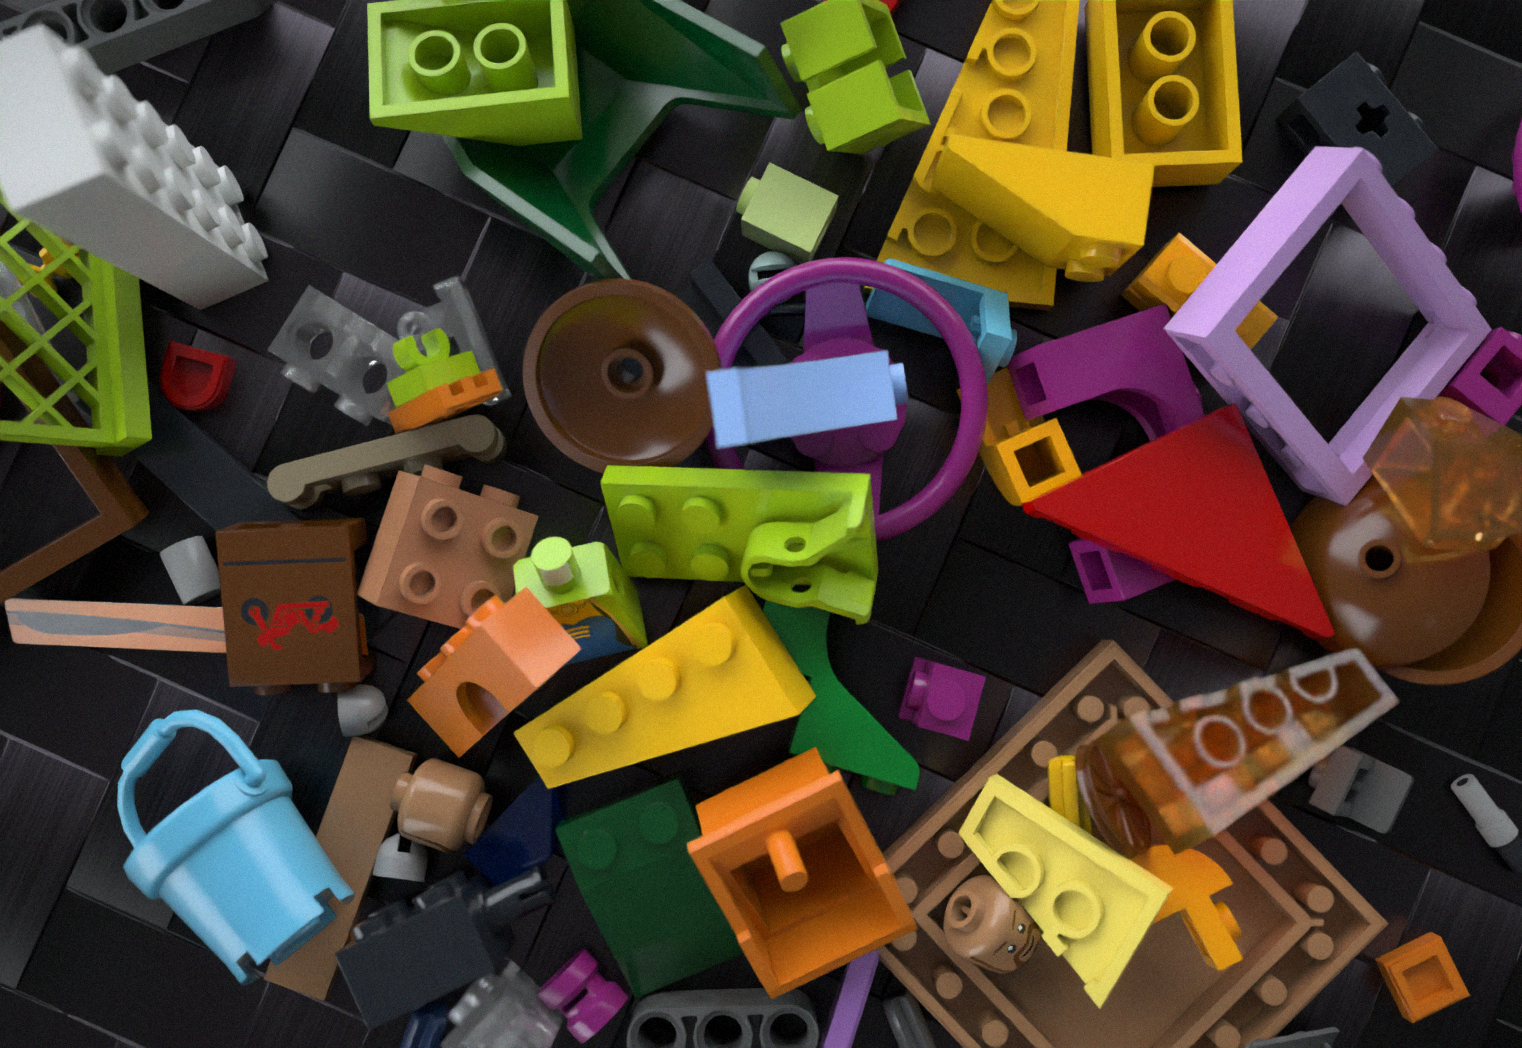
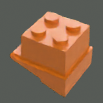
M816 747L696 805L703 836L687 843L689 854L734 930L740 947L771 999L918 929L899 884L851 797L839 771L829 773Z

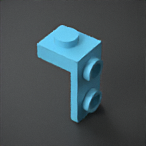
M885 260L884 263L903 269L926 282L953 306L975 340L985 369L988 386L997 367L1007 366L1016 346L1017 331L1011 329L1008 293L898 260ZM872 289L866 303V314L869 317L942 338L934 325L908 302L883 290Z

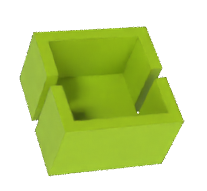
M827 0L780 23L787 43L782 45L781 48L785 65L792 78L797 83L801 81L806 82L809 90L807 97L811 106L805 108L807 124L815 140L820 145L825 143L828 151L866 154L931 125L911 70H906L891 78H888L885 70L907 59L887 4L879 0Z

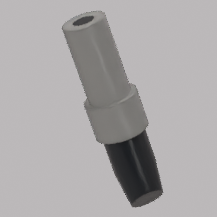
M1466 774L1457 778L1451 784V789L1476 821L1475 826L1489 846L1496 848L1516 874H1522V839L1518 835V829L1504 810L1496 806L1474 775Z

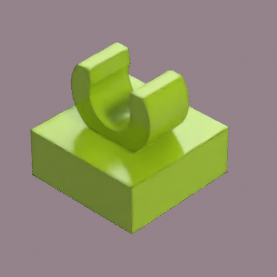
M440 327L421 336L427 356L419 352L412 335L394 343V358L398 365L406 371V373L386 383L395 406H402L435 387L447 383L450 385L459 379L468 376L473 377L481 373L472 350L449 357L450 342Z

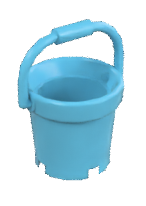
M199 710L175 711L165 719H155L122 760L121 767L123 773L118 781L117 807L124 832L134 847V850L124 864L127 877L148 898H162L219 957L242 986L260 978L251 966V962L255 961L259 965L269 957L273 964L277 966L337 917V914L327 903L334 895L339 901L348 905L354 899L355 893L337 872L291 801L292 784L279 763L271 759L257 760L241 738L221 719ZM180 727H196L208 732L229 752L240 768L212 783L189 799L146 835L140 825L135 807V784L138 778L148 772L175 738L176 730Z

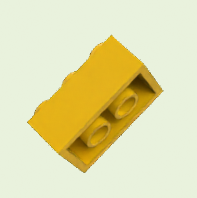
M1088 0L1084 11L1092 155L1155 164L1152 187L1219 184L1243 162L1233 0Z

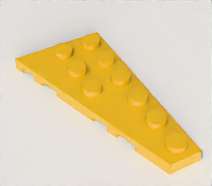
M1080 0L991 1L876 261L884 263L887 259H894L1008 293L1009 307L1047 311L1053 307L1057 268L1045 266L938 192L931 185L933 173L949 134L1067 151ZM864 286L862 293L871 294L873 288Z

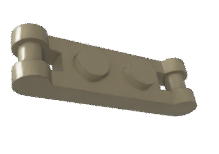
M479 414L469 415L281 464L270 472L267 479V488L270 495L276 500L304 512L313 511L324 502L327 494L343 490V494L346 496H356L377 491L382 488L381 480L396 477L399 470L421 477L424 465L444 470L443 464L472 456L484 464L496 463L506 453L507 440L504 434L485 416Z

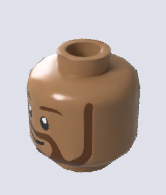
M431 758L422 763L414 774L404 772L400 776L392 793L390 809L399 812L397 821L398 831L401 836L446 853H455L466 842L475 844L478 841L489 817L493 796L485 793V781L476 772Z
M979 875L968 879L960 885L949 899L944 913V933L948 945L959 957L987 970L1000 974L1016 971L1025 965L1039 948L1042 929L1017 898H1010L992 876Z

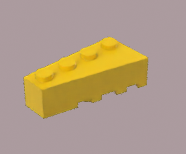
M745 585L720 599L513 733L549 789L799 715L816 695Z

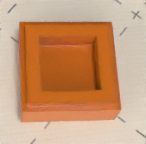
M1429 932L1374 959L1402 1017L1412 1024L1470 996L1441 936L1433 932Z

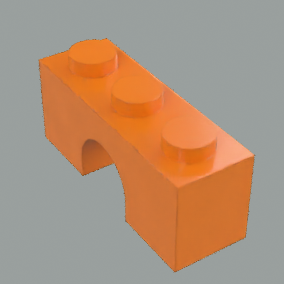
M527 587L505 604L497 595L488 600L465 621L466 626L440 648L441 652L417 672L424 683L407 701L458 758L582 649Z

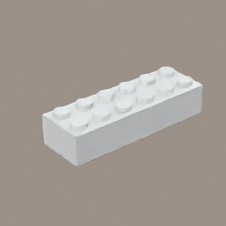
M42 24L0 41V185L11 212L199 310L269 281L261 263V260L268 257L267 250L255 227L251 223H244L237 203L244 201V197L236 178L227 166H217L204 147L199 146L195 148L188 142L177 125L167 126L161 121L149 102L139 103L131 97L117 76H105L96 68L89 55L80 46L70 48Z

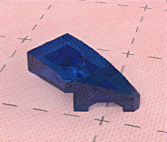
M539 775L478 838L477 842L472 844L464 853L495 886L531 870L537 864L542 866L557 850V840L559 838L555 829L565 819V815L560 814L558 787L548 789Z

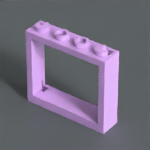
M1315 147L1163 329L1228 405L1237 404L1245 425L1303 492L1347 506L1492 329L1476 308L1477 301L1475 297L1459 284L1447 267L1445 254L1428 240L1414 220L1415 212L1412 207L1396 195L1381 173L1382 166L1377 158L1364 148ZM1341 203L1426 318L1428 324L1329 444H1327L1234 330Z

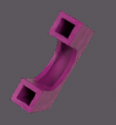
M1166 304L1037 345L1011 357L1007 368L1025 420L1027 421L1080 402L1101 400L1116 404L1128 411L1141 424L1149 440L1152 441L1204 416L1201 395L1192 381L1183 352L1163 329L1171 320ZM1080 538L1068 543L1089 604L1126 600L1176 580L1152 569V566L1123 552L1115 553L1086 539Z

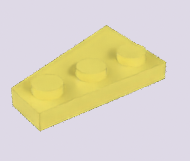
M993 775L987 780L958 834L1010 898H1017L1043 930L1044 933L1041 937L1057 956L1061 954L1086 983L1083 989L1095 1004L1101 1008L1171 894L1173 887L1119 854L1000 775Z

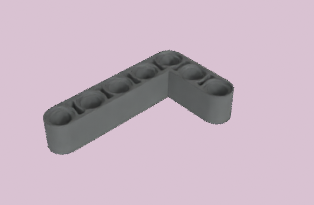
M57 0L0 22V41L42 24L60 40L64 41L67 39L66 44L70 48L80 46L89 55L96 68L106 76L256 18L267 11L273 0H184L175 9H170L174 0ZM123 17H127L124 25L117 31L112 32L116 22Z
M765 988L657 991L649 993L636 1006L628 1030L627 1048H816L819 1037L817 1015L811 999L799 989L790 990L774 999L770 998ZM781 1014H797L803 1018L806 1026L796 1036L783 1037L772 1029L771 1024L774 1019ZM727 1015L738 1021L741 1030L732 1038L721 1039L712 1035L706 1025L715 1016ZM652 1017H663L673 1024L676 1033L668 1040H653L643 1030L642 1023Z

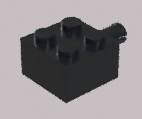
M537 864L531 870L495 887H492L485 871L467 879L464 871L459 870L429 885L427 891L412 899L413 906L408 908L404 898L398 899L368 915V919L352 927L350 931L354 939L334 955L368 1031L495 971L517 941L509 924L545 906L556 904V895L552 883L530 894L525 893L544 883L543 880L548 878L544 868Z

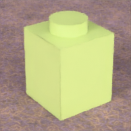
M769 162L761 180L751 177L739 198L736 212L743 215L741 218L742 236L773 251L781 252L800 264L810 262L836 213L839 196Z

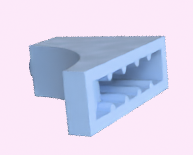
M887 350L786 365L732 368L707 372L718 448L896 420L895 406L909 404L903 363L889 365Z

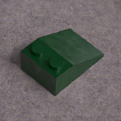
M683 770L568 816L555 829L578 888L635 998L744 953L738 943L734 930L689 854L687 843L703 836L696 809L697 804Z

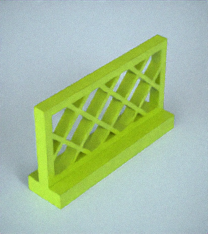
M0 185V203L19 221L17 225L0 236V261L24 284L5 300L0 296V320L28 346L9 364L0 356V382L2 381L32 410L21 422L0 421V440L96 448V455L122 457L152 439L139 278L75 244L68 248L54 233L11 212ZM25 228L55 258L53 262L38 274L7 243ZM77 251H79L80 260L74 255ZM60 265L82 286L83 301L74 309L43 280ZM29 290L60 320L42 336L10 306ZM83 311L84 320L79 316ZM64 327H67L86 346L87 363L78 371L48 343ZM34 353L64 382L46 399L15 371L17 367ZM87 374L89 377V383L83 378ZM72 389L91 408L92 429L73 427L52 405ZM40 417L47 425L33 424V422Z

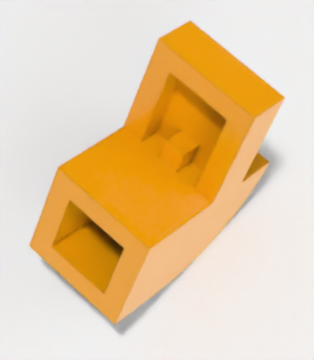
M1008 368L994 373L987 386L988 413L979 454L994 483L1005 499L1014 506H1022L1021 503L1082 474L1057 418L1045 421L1043 416H1039L1026 421ZM960 388V389H958V390H956V391H957L958 396H959V398H960V400H961V388Z
M1151 844L1147 853H1137L1134 858L1129 859L1173 887L1171 894L1153 924L1179 912L1208 966L1221 971L1243 960L1235 944V941L1243 938L1235 918L1222 900L1213 904L1209 897L1233 884L1229 876L1215 861L1191 848L1168 844Z

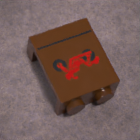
M366 518L238 522L215 532L230 687L253 686L255 694L274 695L293 690L294 684H318V691L343 692L352 690L358 684L357 682H361L377 667L376 654H368L367 659H362L354 550L367 543Z

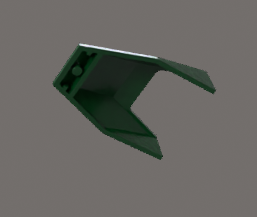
M567 0L575 28L582 139L516 146L441 136L463 174L472 183L596 280L618 278L632 280L595 220L594 209L598 200L666 116L674 108L685 104L794 120L802 109L764 45L681 0Z

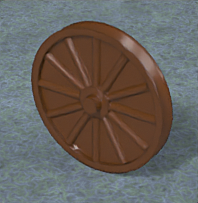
M1095 739L1089 745L1079 746L1075 756L1077 779L1086 806L1099 831L1112 848L1126 858L1132 859L1137 853H1147L1151 846L1150 822L1141 794L1127 767L1115 751L1101 740Z

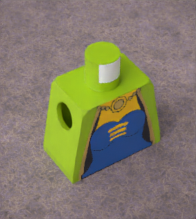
M549 537L540 541L534 547L531 557L519 559L513 565L516 594L527 587L582 648L563 666L648 646L638 590L605 543L596 541L571 547L569 542L561 537Z

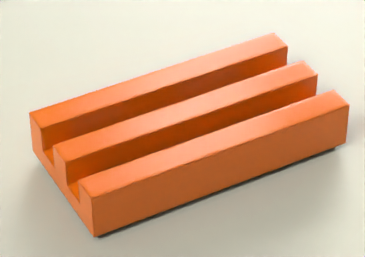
M492 368L473 377L468 376L459 379L450 385L447 383L435 387L387 414L395 434L403 433L450 419L500 395L499 391L503 389L495 368Z

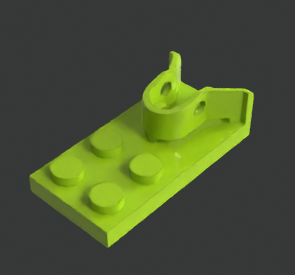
M607 465L601 480V487L621 565L628 577L744 582L752 592L765 600L796 608L816 607L855 619L856 625L864 624L870 619L879 570L870 474ZM795 585L811 586L804 593H797L792 590V587Z

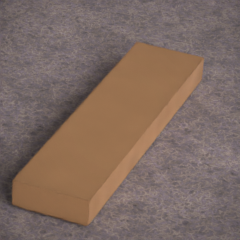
M366 735L352 737L316 839L337 872L355 893L354 899L348 905L339 901L334 895L327 903L337 914V917L279 965L275 966L270 960L264 980L321 1001H325L331 995L340 971V966L334 954L349 943L352 934L350 929L357 924L374 878L372 874L376 854L380 845L388 838L398 812L390 809L392 793L404 772L412 774L418 754Z

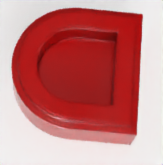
M169 341L159 376L161 391L172 405L193 413L211 411L218 407L226 398L237 360L229 356Z

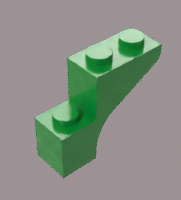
M766 600L763 613L801 673L809 676L807 682L816 695L811 703L797 715L788 745L789 753L800 755L816 747L830 774L835 772L837 767L861 774L859 785L892 796H896L899 786L916 790L920 776L917 762L841 685L833 673L828 659L826 644L827 627L831 612L812 606L796 608Z

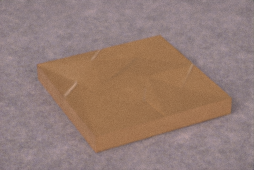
M1102 639L882 853L899 884L918 929L877 949L881 962L963 1048H1244L1256 1039L1266 1040L1274 1038L1388 923L1114 640ZM1095 739L1103 741L1115 751L1134 779L1148 814L1151 827V844L1177 845L1201 852L1215 861L1229 876L1233 884L1209 897L1213 904L1221 900L1226 904L1243 938L1235 941L1243 960L1221 971H1217L1206 964L1179 912L1152 924L1101 1008L1095 1004L1083 989L1086 983L1062 954L1057 956L1042 937L1038 950L1025 965L1016 971L1000 974L959 957L948 945L944 933V913L949 899L956 889L972 877L979 875L992 876L958 834L989 777L996 774L1000 775L1050 808L1047 772L1049 759L1061 755L1076 756L1079 746L1089 745ZM1091 816L1092 836L1112 848L1099 831Z

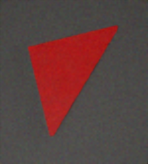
M1236 403L1210 412L1021 503L1024 512L1028 515L1050 520L1070 529L1072 534L1115 553L1123 552L1150 564L1154 570L1193 587H1203L1224 596L1232 604L1269 620H1278L1301 630L1303 635L1310 638H1329L1335 634Z

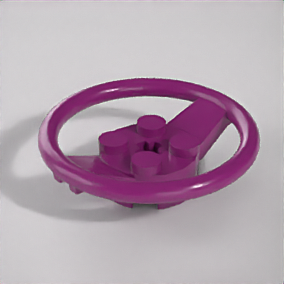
M842 257L810 261L774 275L756 287L733 309L714 339L720 356L722 370L731 369L735 355L744 338L767 312L782 301L802 291H806L804 354L796 357L791 364L883 351L882 349L875 348L859 286L864 285L893 294L919 310L941 334L952 354L959 375L961 415L956 439L950 454L941 469L923 490L907 502L883 514H879L883 452L891 448L896 442L897 436L905 423L907 404L895 406L896 420L789 436L801 454L813 458L816 472L870 474L876 542L883 541L907 532L926 521L944 506L966 479L980 450L986 428L988 388L985 369L975 340L961 316L937 290L920 278L903 269L870 259ZM888 355L889 365H894ZM713 424L705 438V442L715 468L746 470L734 445L718 448L715 425Z

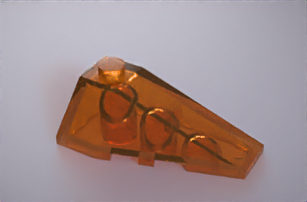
M1400 397L1362 459L1424 548L1486 551L1497 548L1505 537L1517 535L1522 539V434L1447 397H1436L1434 400Z

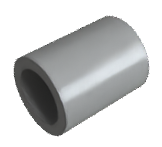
M203 536L182 540L160 552L159 555L183 606L201 603L221 593L219 569Z

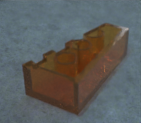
M1353 648L1287 668L1281 673L1261 679L1255 677L1242 681L1218 692L1204 696L1199 694L1179 700L1171 706L1151 712L1149 709L1129 715L1094 741L1172 852L1177 855L1218 834L1396 706L1400 701L1360 650Z

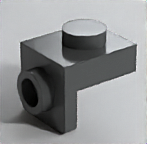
M1337 744L1332 754L1325 751L1319 757L1311 772L1308 785L1314 788L1315 791L1309 803L1334 816L1349 817L1380 833H1388L1394 825L1414 783V779L1410 774L1359 750Z

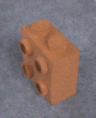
M424 465L421 477L399 470L357 595L376 606L462 629L466 626L465 621L495 595L504 604L512 598L515 589L513 565L519 559L525 558L539 516L517 509L520 496L491 486L483 485L480 496L459 490L463 477L435 467Z

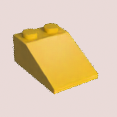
M949 134L933 173L931 187L1045 266L1065 269V277L1072 280L1099 282L1104 280V275L1111 276L1144 244L1155 164Z

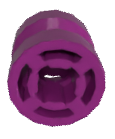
M583 948L570 958L550 977L537 993V996L549 1009H559L567 1018V1029L579 1043H584L596 1034L620 1010L628 999V995L616 982L606 981L598 973V961L586 948Z

